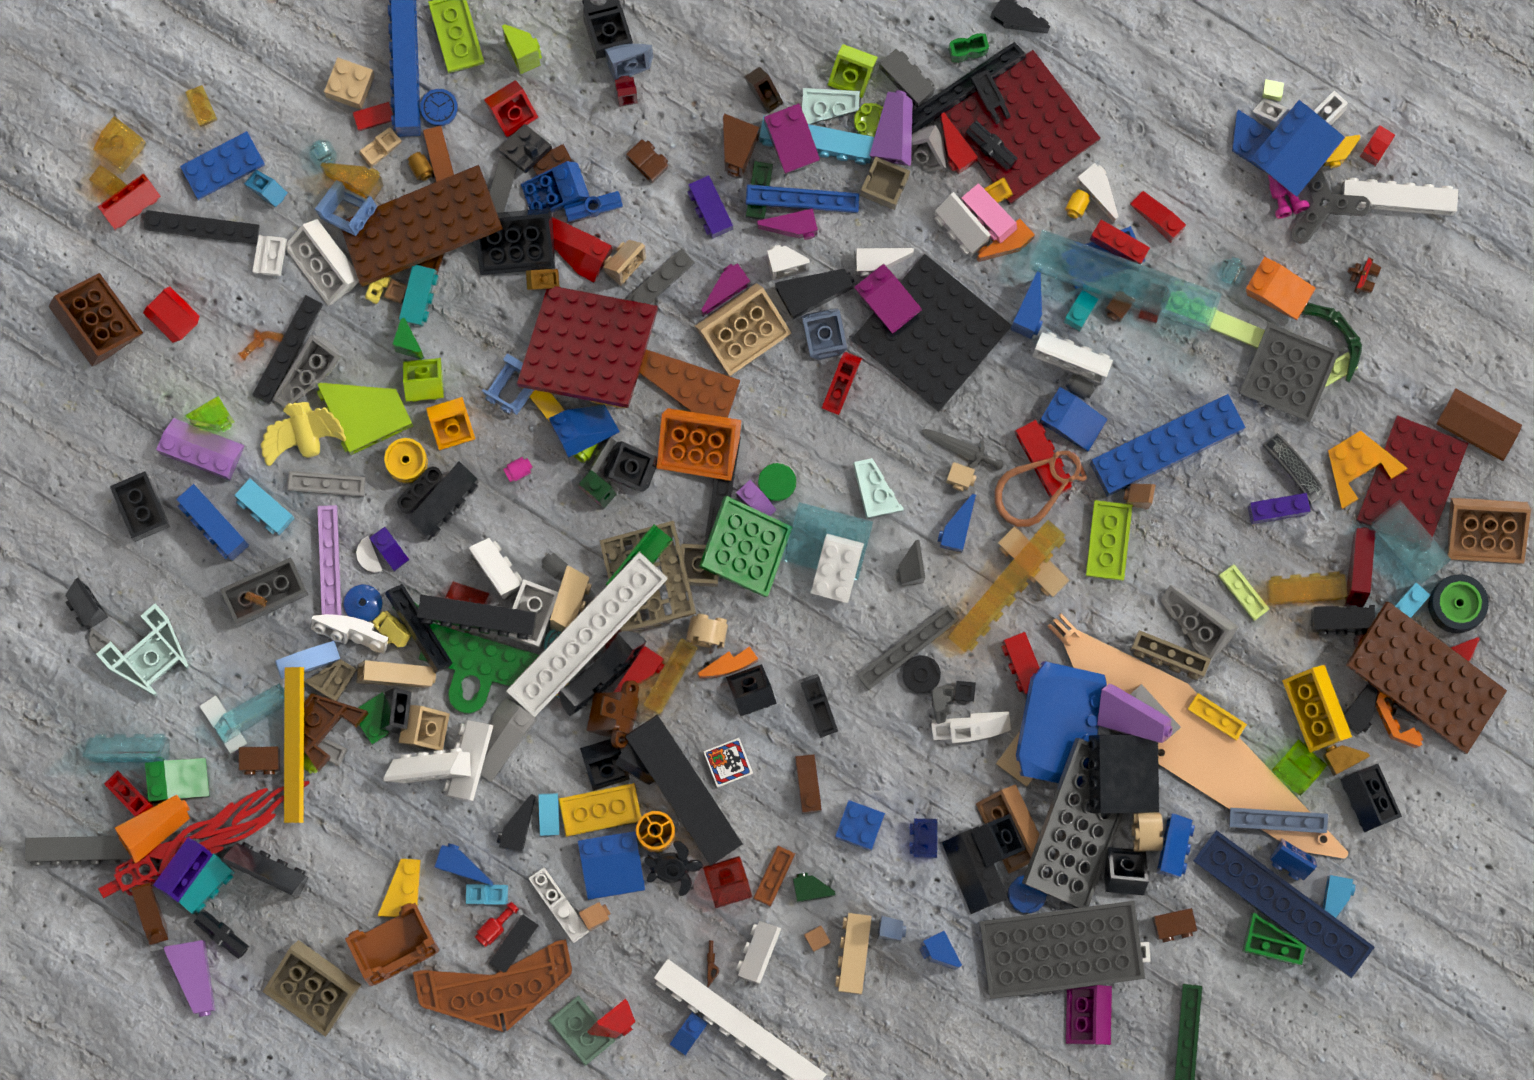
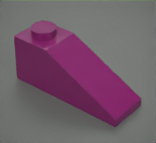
M813 209L757 221L758 229L798 239L804 238V240H808L818 234Z
M738 263L734 266L730 264L723 269L724 272L701 309L703 317L750 286L749 278Z

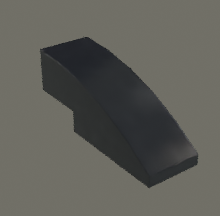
M815 674L800 679L803 693L820 738L838 732L819 675Z

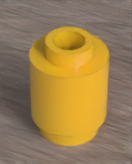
M1079 189L1072 193L1065 208L1068 212L1067 215L1073 219L1081 218L1090 202V195Z

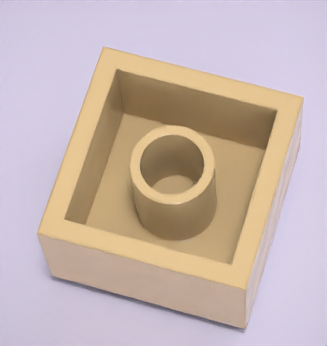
M337 57L324 90L326 98L362 110L375 77L373 70Z

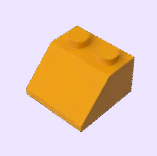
M463 397L426 408L439 450L475 440Z

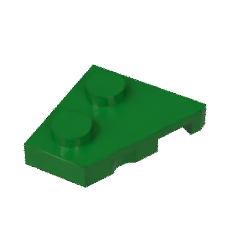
M383 692L358 707L369 713L359 725L372 745L389 735V731L380 729L384 702Z

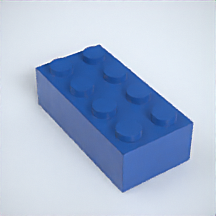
M194 484L176 499L180 503L178 508L187 518L190 515L193 517L190 521L199 531H205L203 535L212 545L215 543L218 545L216 549L225 559L229 557L233 561L249 547L245 539Z

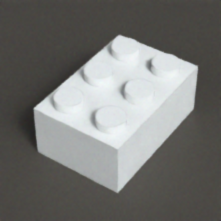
M826 534L811 593L848 603L864 543Z
M523 579L512 609L536 612L533 638L528 637V640L516 638L517 635L509 634L508 638L540 649L550 625V618L559 592Z

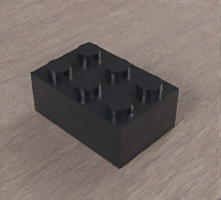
M146 471L110 486L134 542L170 527Z

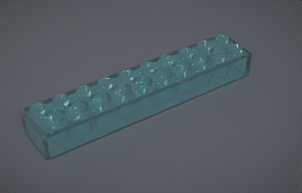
M1043 229L1028 269L1032 271H1038L1046 276L1110 299L1124 302L1135 308L1205 333L1211 327L1222 296L1219 292Z

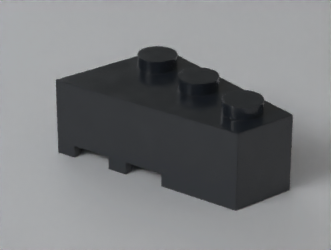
M1351 605V607H1313L1311 609V632H1317V635L1320 636L1328 635V632H1336L1337 636H1346L1348 633H1355V636H1364L1375 620V605H1369V607H1357V605Z

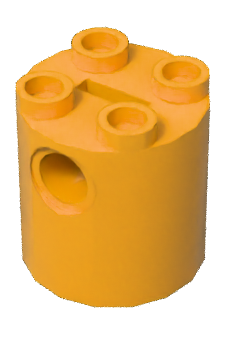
M651 811L645 813L639 819L636 825V835L644 849L652 853L662 852L672 845L675 839V827L672 819L667 814L661 811ZM652 827H655V829L658 832V835L654 834L653 830L651 829Z

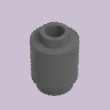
M1075 374L1071 376L1065 386L1071 393L1083 400L1086 397L1090 399L1095 390L1093 388L1094 383Z
M548 553L541 561L543 563L542 568L552 577L558 578L561 581L568 564L555 553L551 555Z

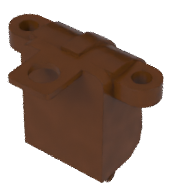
M633 680L625 681L621 692L595 693L586 731L611 737V743L615 748L625 747L628 744L625 735L633 731L634 723L637 720L638 714L636 712L639 703L638 683Z

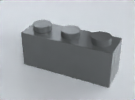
M895 49L880 62L879 69L900 91L907 93L906 96L912 99V103L918 108L934 94V84L929 78L925 79L921 75L922 72L915 64L912 65L908 61V56L903 51L899 52Z

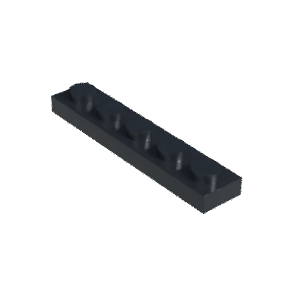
M400 584L387 590L385 593L386 597L433 671L437 673L450 667L453 662L430 626L422 624L421 620H418V607L404 585Z

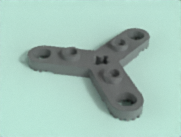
M1321 167L1307 184L1314 202L1293 228L1292 237L1297 243L1305 244L1317 232L1330 214L1366 216L1371 211L1372 204L1364 196L1332 194ZM1324 200H1327L1329 202L1327 203L1328 207L1326 208L1324 206H1321L1324 204ZM1366 202L1365 209L1359 211L1357 209L1358 204ZM1306 230V235L1303 238H1298V231Z

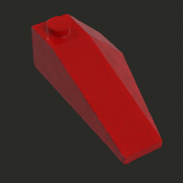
M552 217L554 249L578 275L594 283L604 266L603 263L612 253V246L593 235Z

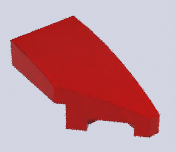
M1476 637L1451 647V649L1467 661H1470L1474 656L1480 638Z

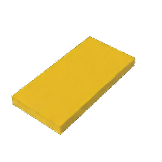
M635 783L559 798L566 837L637 823L641 818Z

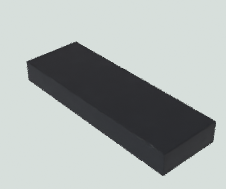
M522 914L489 963L502 972H507L539 925Z

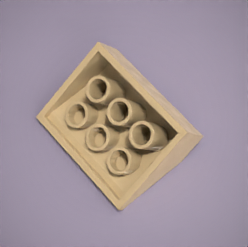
M757 283L695 325L704 342L729 376L792 334L764 288Z

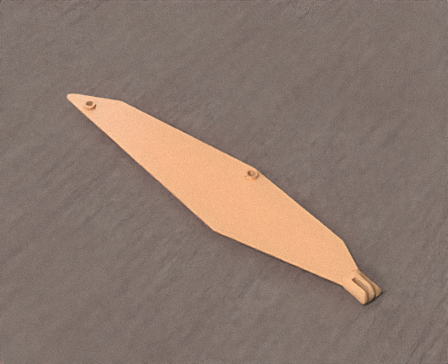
M1062 613L1058 615L1059 618L1071 630L1068 631L1056 618L1053 622L1065 634L1064 637L1052 624L1047 625L1063 642L1073 668L1104 674L1107 685L1113 684L1128 694H1131L1142 684L1180 725L1181 728L1163 743L1158 742V750L1162 749L1164 751L1163 756L1158 755L1159 765L1228 809L1231 807L1310 812L1240 738L1237 741L1187 710L1197 695L1188 683L1077 630ZM1261 829L1278 841H1281L1283 838L1307 853L1337 858H1346L1348 856V851L1328 830L1327 833ZM1322 835L1326 837L1325 843L1320 842Z

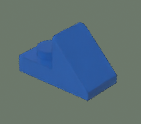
M692 1012L670 1045L686 1056L708 1023Z

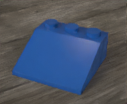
M636 831L578 841L588 900L645 890Z

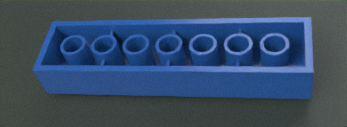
M389 0L391 5H388V16L390 17V22H392L388 23L389 35L392 40L389 42V52L391 53V58H393V60H390V71L392 76H394V78H390V87L394 95L391 97V108H393V113H395V115L391 116L393 130L397 131L398 137L421 136L416 0Z
M1229 394L1092 459L1090 465L1106 497L1129 487L1130 484L1142 481L1243 432L1246 427Z

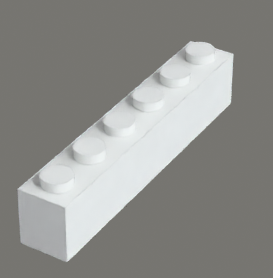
M1348 178L1342 184L1341 195L1364 196L1371 202V209L1454 216L1457 212L1458 189H1453L1452 186L1436 188L1431 184L1415 186V183H1404V185H1401L1395 181L1378 183L1374 179L1359 181L1358 178ZM1366 202L1359 203L1357 208H1365Z

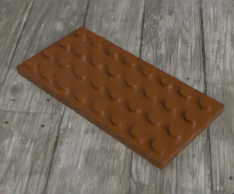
M476 165L377 206L374 214L369 217L363 229L356 236L342 230L359 283L363 287L503 230L482 170L479 165ZM354 216L345 220L350 222Z
M1385 602L1346 663L1348 668L1463 754H1468L1507 692L1497 682L1390 602Z

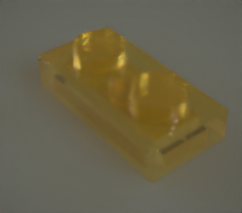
M203 85L185 92L200 127L217 121Z

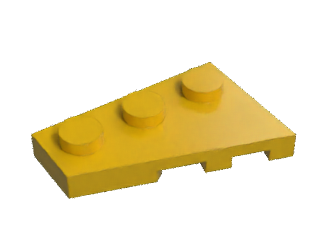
M400 859L378 916L397 917L401 907L407 903H416L418 907L421 860Z

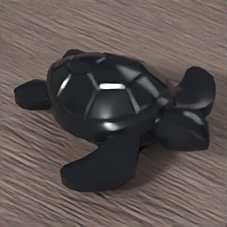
M674 841L673 845L677 853H665L656 859L649 856L645 857L644 861L646 865L650 866L651 871L646 881L651 883L656 878L668 883L680 881L679 895L684 896L692 886V880L688 872L699 871L703 864L699 860L688 861V848L681 841Z

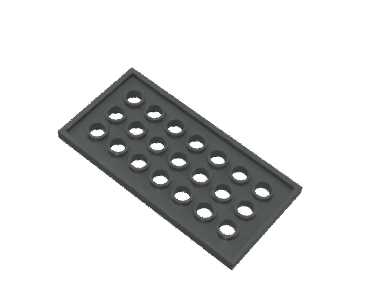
M1075 738L1022 884L1077 908L1089 907L1106 862L1107 849L1113 843L1123 813H1106V816L1102 818L1100 813H1090V810L1086 811L1085 805L1090 800L1089 767L1085 768L1083 762L1086 758L1089 759L1088 742L1081 738ZM1079 776L1083 780L1080 786L1077 785V778ZM1074 794L1076 801L1074 804H1071L1070 797ZM1067 812L1069 820L1065 823L1063 816ZM1083 819L1084 827L1080 830L1078 824ZM1098 826L1100 832L1098 836H1095L1094 829ZM1058 831H1061L1062 838L1058 841L1056 835ZM1076 837L1078 844L1073 848L1072 840ZM1091 844L1093 851L1091 854H1088L1087 848ZM1052 849L1056 852L1053 859L1049 855ZM1067 856H1070L1071 863L1066 866L1065 859ZM1085 862L1086 870L1082 873L1080 867ZM1045 867H1048L1049 874L1044 877L1043 870ZM1061 874L1064 875V881L1062 884L1058 882V878ZM1079 881V889L1075 891L1074 883Z

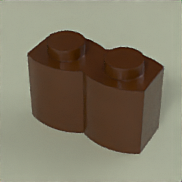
M641 139L626 154V159L653 184L668 169V160L664 155H658L654 151L655 147L650 141L647 140L645 142Z

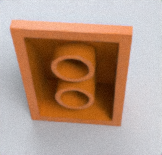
M1264 256L1247 285L1246 292L1247 296L1297 321L1316 288L1281 264Z

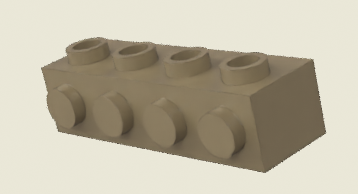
M1140 630L1137 632L1130 651L1134 652L1133 655L1138 658L1144 659V657L1152 659L1151 662L1158 666H1162V664L1170 667L1169 670L1176 673L1182 671L1188 674V678L1197 681L1204 678L1211 661L1208 657Z

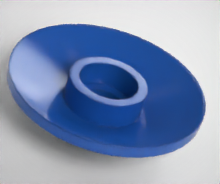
M366 584L351 588L344 599V609L347 615L367 622L374 620L380 614L383 604L380 593L374 587ZM361 599L366 600L364 606L359 605Z

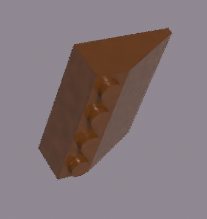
M100 273L55 295L48 306L92 367L108 359L143 334L140 327Z

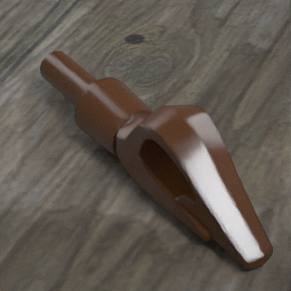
M709 940V953H707V988H709L720 972L719 967L714 964L715 953H713L714 941ZM712 969H715V970H716V974H715L714 977L712 978L711 972H712Z

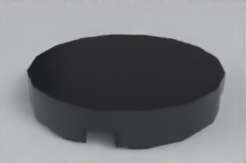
M919 655L907 661L903 668L902 677L904 684L909 690L914 693L925 694L934 690V687H937L941 671L934 659Z

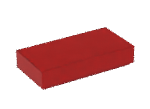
M389 102L355 111L353 115L358 131L392 122L391 116L393 113Z

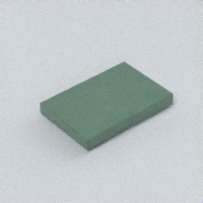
M579 995L548 1020L585 1066L615 1042L614 1038L589 1035L587 1031L598 1019Z

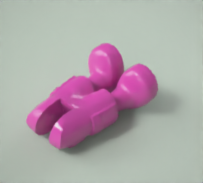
M1268 175L1272 198L1278 201V209L1275 211L1277 219L1291 216L1292 211L1296 215L1310 208L1308 201H1301L1298 196L1293 195ZM1285 195L1289 197L1291 208L1286 202Z

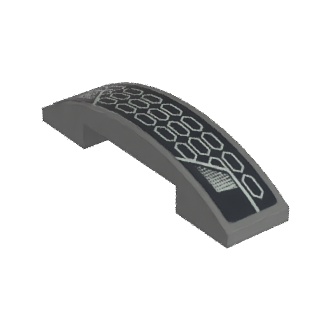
M1277 433L1263 444V447L1273 459L1280 463L1298 485L1302 494L1307 493L1310 504L1326 493L1308 465L1282 436Z

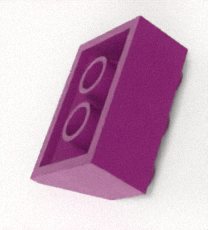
M1094 985L1067 989L1066 1044L1111 1045L1112 986Z

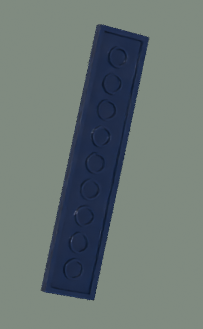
M1217 830L1193 860L1194 863L1351 979L1375 948Z

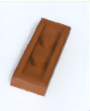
M437 126L423 130L436 182L454 175L442 127Z
M777 846L753 899L771 907L795 853Z

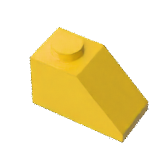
M1360 135L1345 137L1324 163V167H1340L1359 142Z

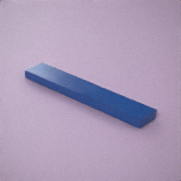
M746 185L745 204L858 213L859 193Z

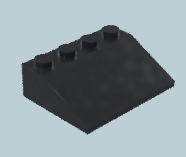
M551 208L497 213L503 230L476 240L480 275L555 269Z
M245 842L242 845L236 843L223 857L222 862L296 898H299L309 878L305 876L306 871L297 867L294 870L288 868L287 862L279 858L277 861L270 859V854L262 850L257 853L252 850L253 846Z

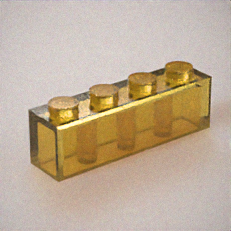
M1329 572L1327 576H1321L1320 573L1309 574V577H1302L1301 574L1290 575V578L1283 579L1282 576H1273L1271 580L1266 582L1268 605L1345 600L1347 598L1345 574H1340V572Z
M683 638L680 639L643 704L645 709L661 717L698 651L697 646Z

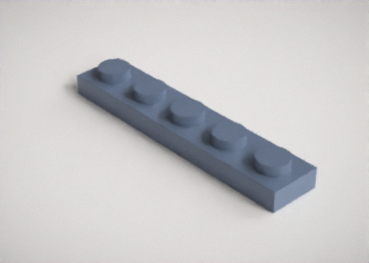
M1230 807L1229 827L1327 833L1328 814Z

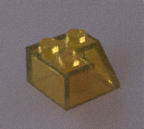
M114 116L101 131L93 151L123 173L147 144L141 136Z

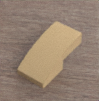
M389 127L376 136L373 142L361 149L359 154L370 167H373L392 152L402 141Z

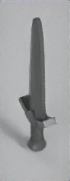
M922 430V433L927 438L973 461L969 465L972 469L980 461L994 466L996 470L1003 468V460H995L984 454V441H980L981 448L934 430Z

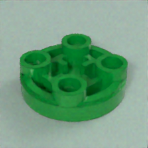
M773 463L761 471L758 478V486L769 501H784L795 491L796 476L787 465Z

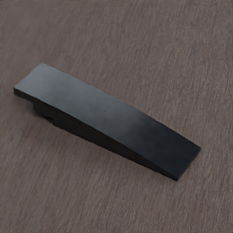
M655 715L625 735L710 865H713L743 844L658 715Z

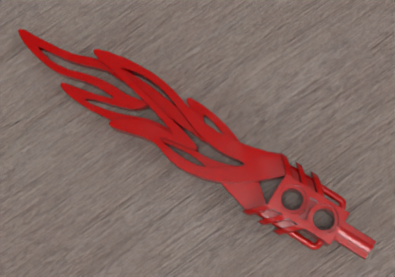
M304 781V787L308 786L310 782ZM284 786L273 791L260 804L248 811L246 810L264 795L268 788L253 792L236 804L231 802L214 818L188 826L173 841L159 844L137 863L131 858L115 868V880L98 888L101 896L104 899L119 890L132 896V892L129 891L131 888L147 883L153 885L188 838L186 836L203 826L206 827L189 836V838L200 840L211 837L199 844L211 851L212 854L222 851L224 849L223 845L236 843L255 834L275 818L276 814L271 813L284 801V795L275 801L261 816L245 823H238L263 808L274 796L284 791ZM252 798L233 818L231 827L218 829L243 803ZM254 827V828L251 829L249 832H247V833H245V834H243V835H240V836L235 837V838H231V837H233V836H236V835H238V834H240V833H242V832H245V831L249 830L250 828ZM150 858L162 860L159 872H157ZM128 865L127 868L119 872V869ZM146 865L150 868V873L142 875L139 872V868ZM124 875H130L133 881L131 884L125 885L122 883L121 878Z

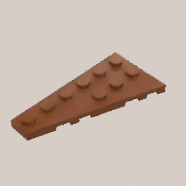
M647 349L639 372L691 412L726 418L729 417L740 384L739 379Z

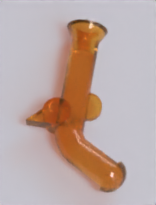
M255 329V339L238 355L245 361L247 356L257 347L262 348L264 346L263 341L269 338L281 342L283 334L272 331L260 333Z

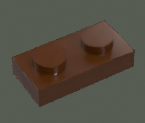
M564 144L551 149L533 166V169L538 176L566 161L572 162V159Z

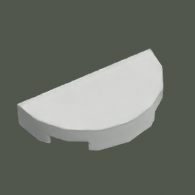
M368 535L361 540L357 547V560L362 568L373 573L383 572Z

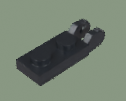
M988 69L970 78L995 124L1000 123V118L994 110L998 106H1000L1002 114L1006 119L1011 117L1005 105V100Z

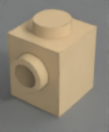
M953 462L946 483L953 485L952 488L955 490L964 491L965 489L968 491L969 486L973 487L977 477L973 475L975 469Z

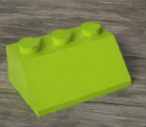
M506 24L502 25L504 41L520 75L541 66L540 59H542L537 38H532L529 32Z

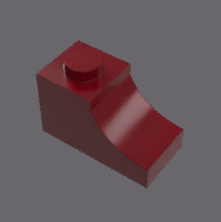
M621 76L618 80H615L619 107L637 104L638 99L634 77Z

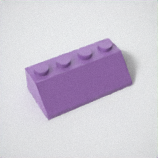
M173 418L163 432L156 450L161 455L230 481L245 446Z

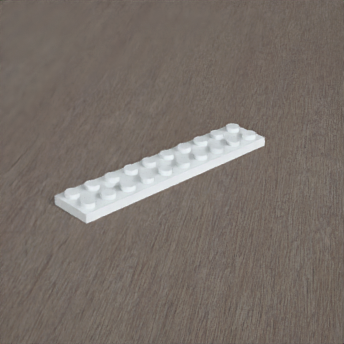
M638 552L618 575L512 683L506 692L535 717L668 578L642 553Z

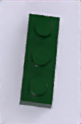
M754 161L751 185L770 186L773 164ZM747 205L746 218L765 219L767 206Z

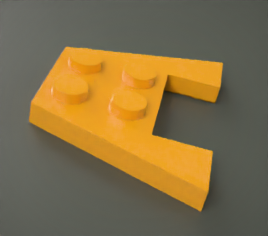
M1361 430L1328 450L1342 510L1359 500L1349 485L1350 482L1381 463L1391 479L1408 469Z

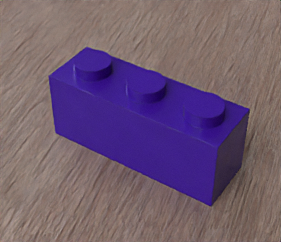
M708 175L688 184V197L691 202L695 201L696 203L695 211L698 217L703 218L705 222L703 228L706 234H710L712 239L733 230V224L710 176Z
M1307 493L1250 502L1247 506L1251 525L1305 516L1311 512Z
M188 837L153 886L164 895L179 902L213 854L203 845Z

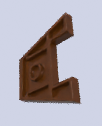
M311 693L304 701V751L319 772L331 758L330 755L318 747L325 736L341 718L357 728L369 713L366 710Z

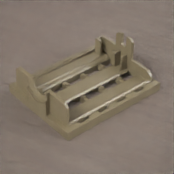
M674 521L656 525L672 539L674 537V541L672 540L659 556L660 562L653 564L655 567L661 566L663 574L668 578L662 585H666L669 599L661 600L658 589L646 601V604L642 605L620 628L621 632L635 631L650 626H661V623L668 624L673 622L672 620L697 614ZM651 527L599 540L608 579L612 577V573L617 571L627 558V555L633 551ZM633 545V549L626 551L625 546ZM670 603L672 614L665 615L663 605ZM648 609L650 620L642 621L640 611Z

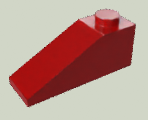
M942 113L940 122L948 160L947 164L953 172L956 170L960 174L976 163L978 156L946 114Z
M1142 191L1130 203L1170 243L1186 227V224L1177 215L1145 191Z
M848 352L843 353L822 409L837 415L840 414L862 358Z
M644 646L614 692H621L625 681L633 680L640 685L654 677L656 673L660 674L665 666L663 664L664 658Z
M118 770L104 783L135 817L154 807Z

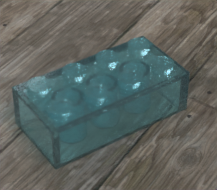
M1400 499L1370 523L1373 529L1421 584L1451 561L1448 554Z

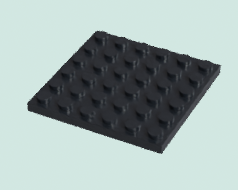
M924 254L900 282L921 307L922 311L893 334L873 313L851 340L935 410L940 412L1010 330L1012 325Z

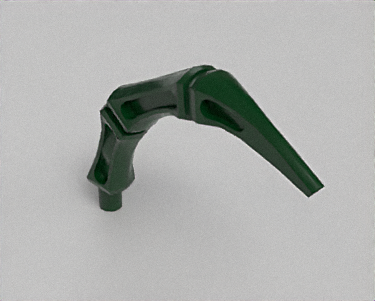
M1308 302L1301 315L1316 316L1325 321H1330L1345 337L1350 353L1345 381L1350 383L1361 357V338L1352 329L1340 311Z

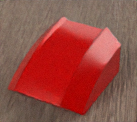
M170 286L165 288L143 311L145 317L172 343L182 340L198 324L200 317Z

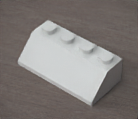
M318 219L303 224L286 243L285 249L328 306L347 294L358 284L359 280L355 268Z
M1051 332L1041 333L1032 357L1102 385L1104 384L1113 360L1109 359L1110 356L1104 353L1096 354L1092 352L1091 348L1086 346H1076L1069 339L1056 338L1057 335Z
M470 720L464 721V724L461 723L458 734L461 735L460 740L455 743L454 749H462V752L470 753L471 776L446 779L443 791H446L445 796L466 802L474 800L493 725Z
M450 749V753H445L444 750L434 751V755L422 752L417 753L416 757H412V754H404L399 759H393L384 776V781L413 783L471 776L470 753L462 752V749Z

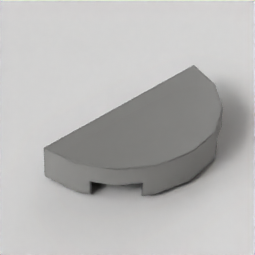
M92 628L89 633V644L93 652L97 654L112 641ZM113 643L121 653L124 651V649Z

